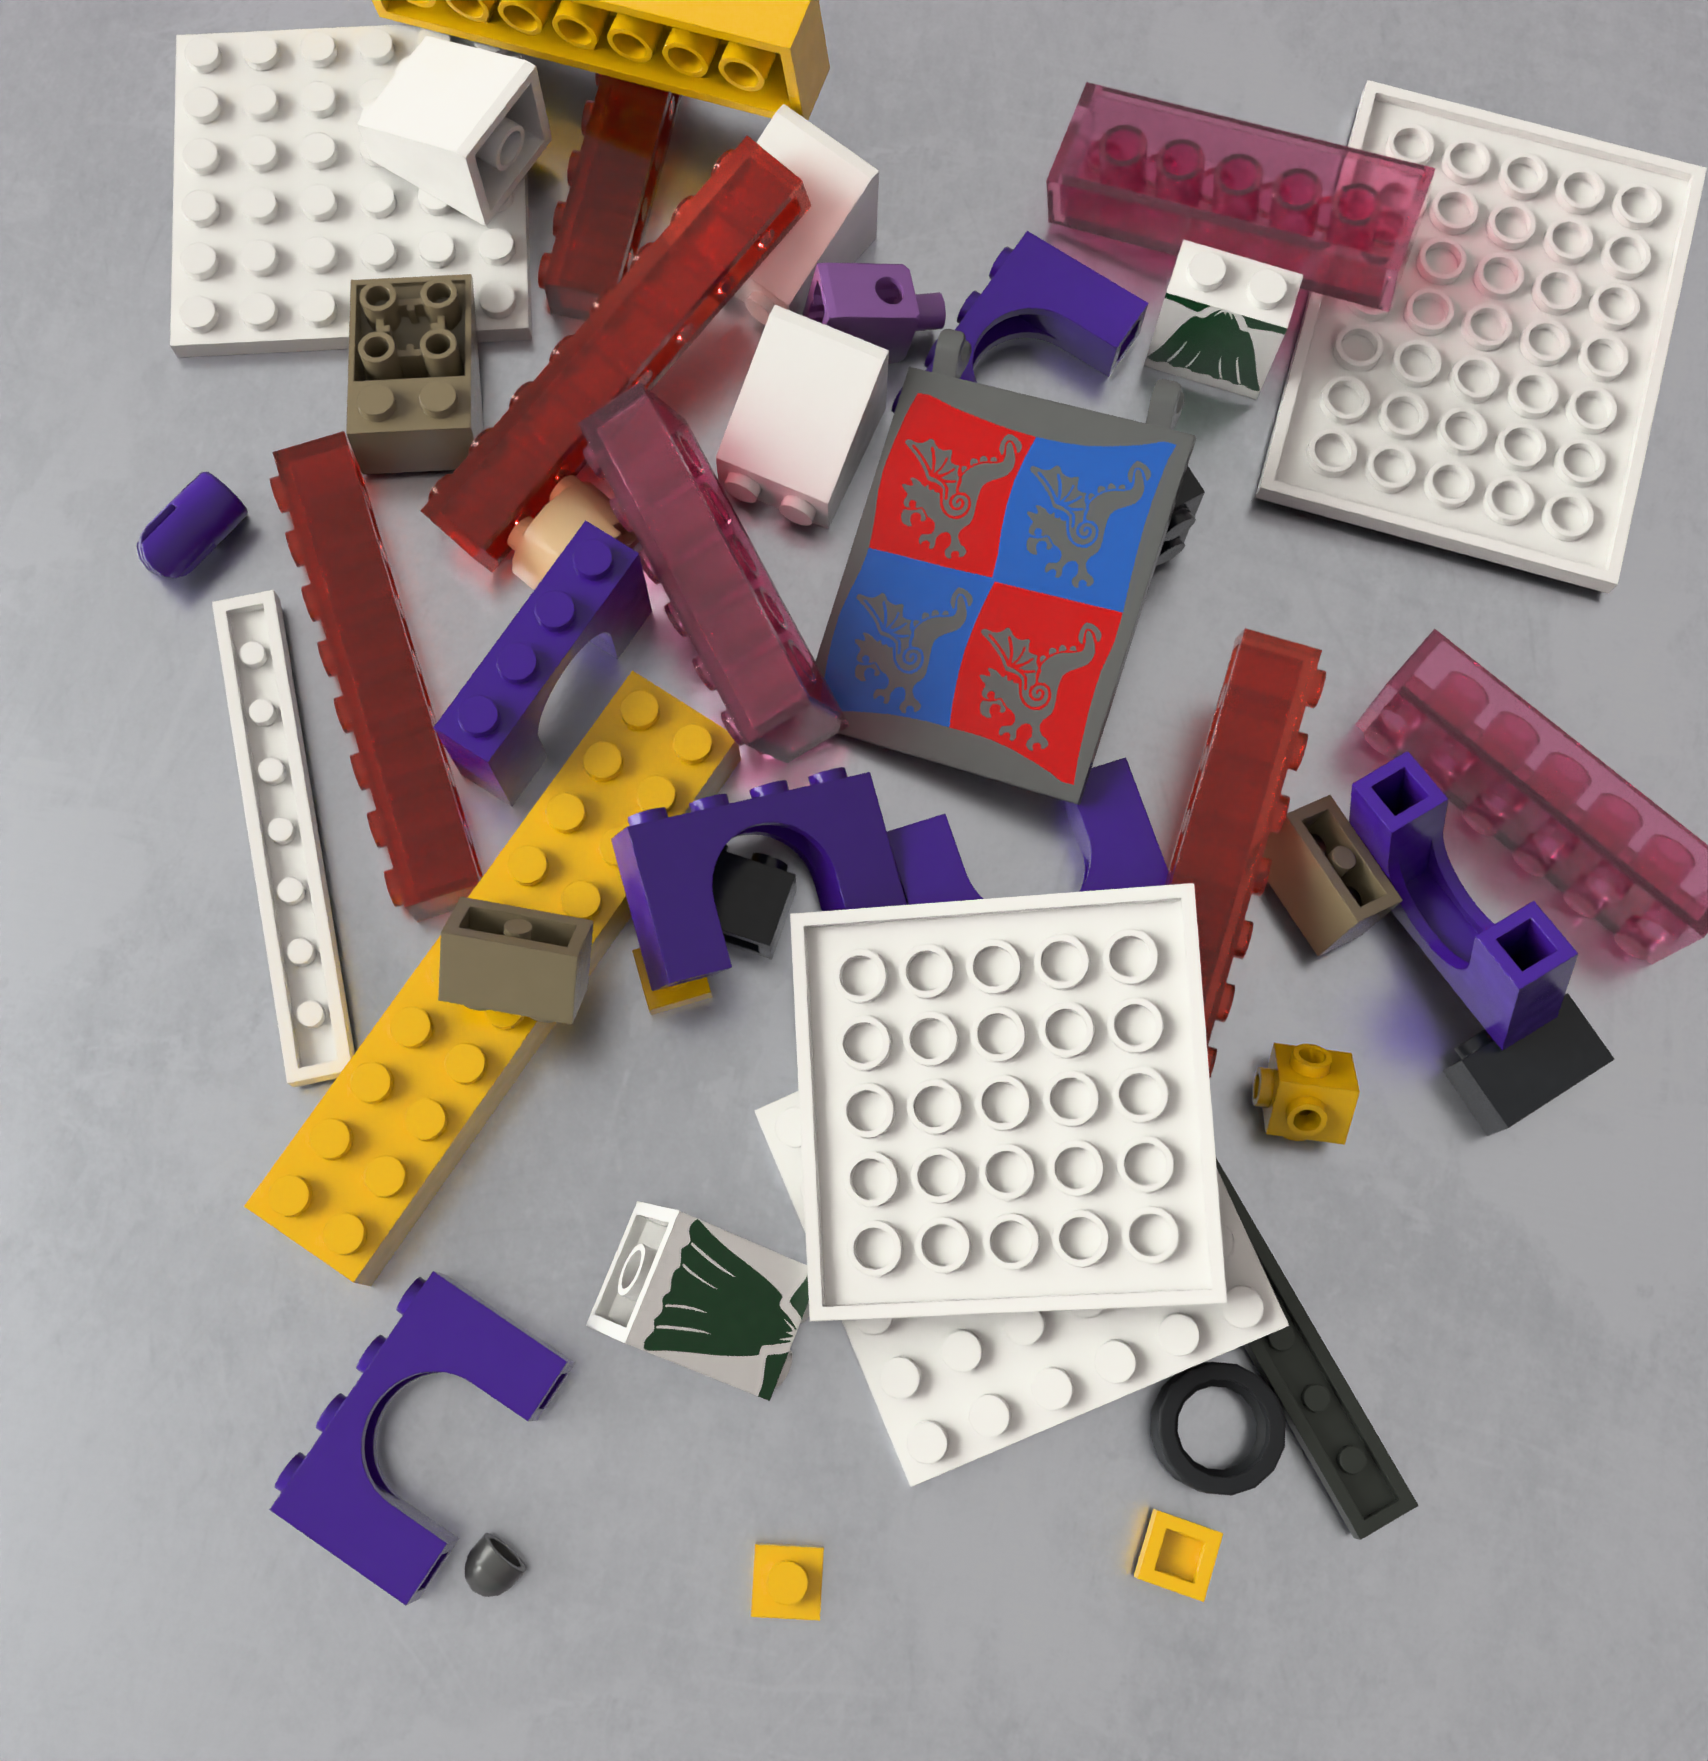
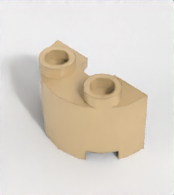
M568 475L555 486L550 495V502L544 506L535 518L528 516L522 519L510 533L507 544L515 550L512 559V572L535 590L585 520L631 549L648 532L591 482H581L574 475Z

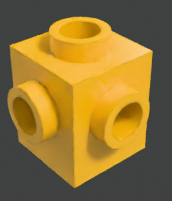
M1273 1043L1268 1067H1258L1256 1070L1252 1095L1253 1105L1262 1107L1266 1134L1282 1136L1293 1141L1313 1140L1345 1145L1360 1094L1352 1053L1325 1050L1314 1044H1299L1295 1046Z

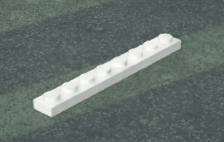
M269 590L214 601L212 606L287 1084L292 1087H298L337 1078L355 1054L281 602L276 592Z

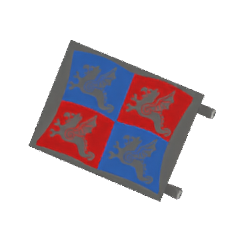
M944 329L940 332L936 344L932 372L913 367L908 369L797 721L1080 805L1196 442L1195 435L1173 430L1185 402L1184 393L1181 392V385L1178 382L1159 379L1155 383L1146 423L963 380L960 377L969 362L972 352L971 344L965 339V334L961 331Z

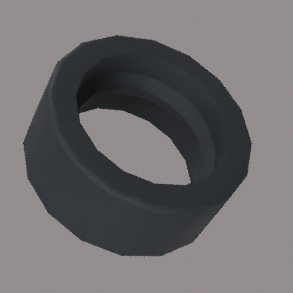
M1203 1362L1175 1374L1161 1387L1151 1409L1150 1436L1159 1461L1176 1480L1199 1492L1232 1496L1256 1488L1275 1470L1285 1448L1286 1420L1277 1395L1259 1375L1238 1364ZM1211 1386L1225 1387L1241 1395L1252 1408L1257 1423L1256 1441L1250 1454L1238 1465L1223 1470L1206 1468L1193 1461L1183 1449L1178 1435V1416L1185 1401L1196 1391Z

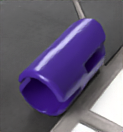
M201 472L144 528L136 546L138 559L147 570L155 575L169 578L186 576L247 516L248 510L243 502L222 481L210 472Z

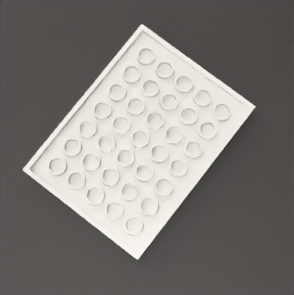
M1367 80L1361 95L1255 498L1609 594L1618 585L1707 168Z

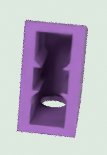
M817 263L802 316L889 350L888 364H893L905 359L916 331L944 328L946 310L944 298L940 292L915 294L910 269L903 264Z

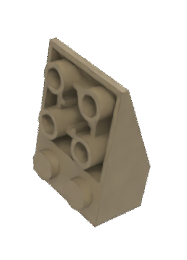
M471 274L351 280L346 435L363 475L483 468V409L474 288Z

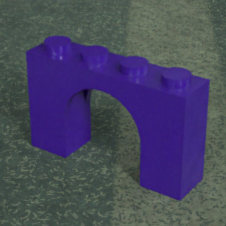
M1027 231L1014 249L1007 246L1001 251L989 274L991 281L982 293L976 290L973 291L960 309L957 317L959 325L955 330L965 334V339L971 344L972 348L969 362L960 379L977 383L973 369L981 357L990 349L1003 342L1020 338L1039 339L1052 343L1109 377L1140 334L1148 302ZM938 339L926 357L924 367L927 368L926 371L932 372ZM902 388L898 392L891 408V412L895 413Z
M585 520L433 727L460 774L512 807L548 758L539 739V722L553 688L569 663L588 642L593 643L619 659L651 614L652 607L638 552Z
M1406 751L1352 784L1349 823L1403 900L1391 912L1503 1051L1558 1017L1578 952L1535 901H1532L1496 924L1481 911L1459 880L1445 848L1443 830L1449 799L1409 751Z
M1126 757L1093 767L1080 805L1062 800L1083 860L1084 874L1079 892L1174 885ZM946 814L887 831L907 905L983 899L967 876Z
M839 767L809 776L810 785L789 790L787 780H781L749 790L751 799L729 803L727 794H718L691 802L689 804L690 813L668 817L666 808L661 807L629 816L627 818L629 826L611 838L651 990L655 991L706 978L732 968L714 902L712 880L714 867L722 849L730 839L737 836L763 835L784 843L797 853L812 876L822 911L907 905L871 773L867 772L848 777L845 767Z
M435 1271L431 1273L427 1280H424L422 1277L417 1278L404 1293L396 1308V1311L402 1314V1317L387 1338L379 1335L367 1347L356 1366V1369L363 1374L347 1397L339 1393L325 1408L316 1424V1429L321 1431L322 1434L307 1455L299 1452L283 1469L274 1486L281 1493L269 1509L405 1606L420 1599L459 1538L403 1500L386 1482L378 1463L376 1440L381 1418L389 1403L411 1382L430 1374L445 1372L457 1375L471 1382L526 1421H538L575 1365L574 1361L453 1279Z

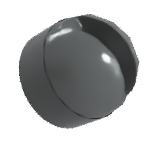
M485 1533L470 1550L465 1563L466 1582L473 1592L484 1597L498 1596L506 1592L526 1571L519 1557L506 1544L489 1533Z

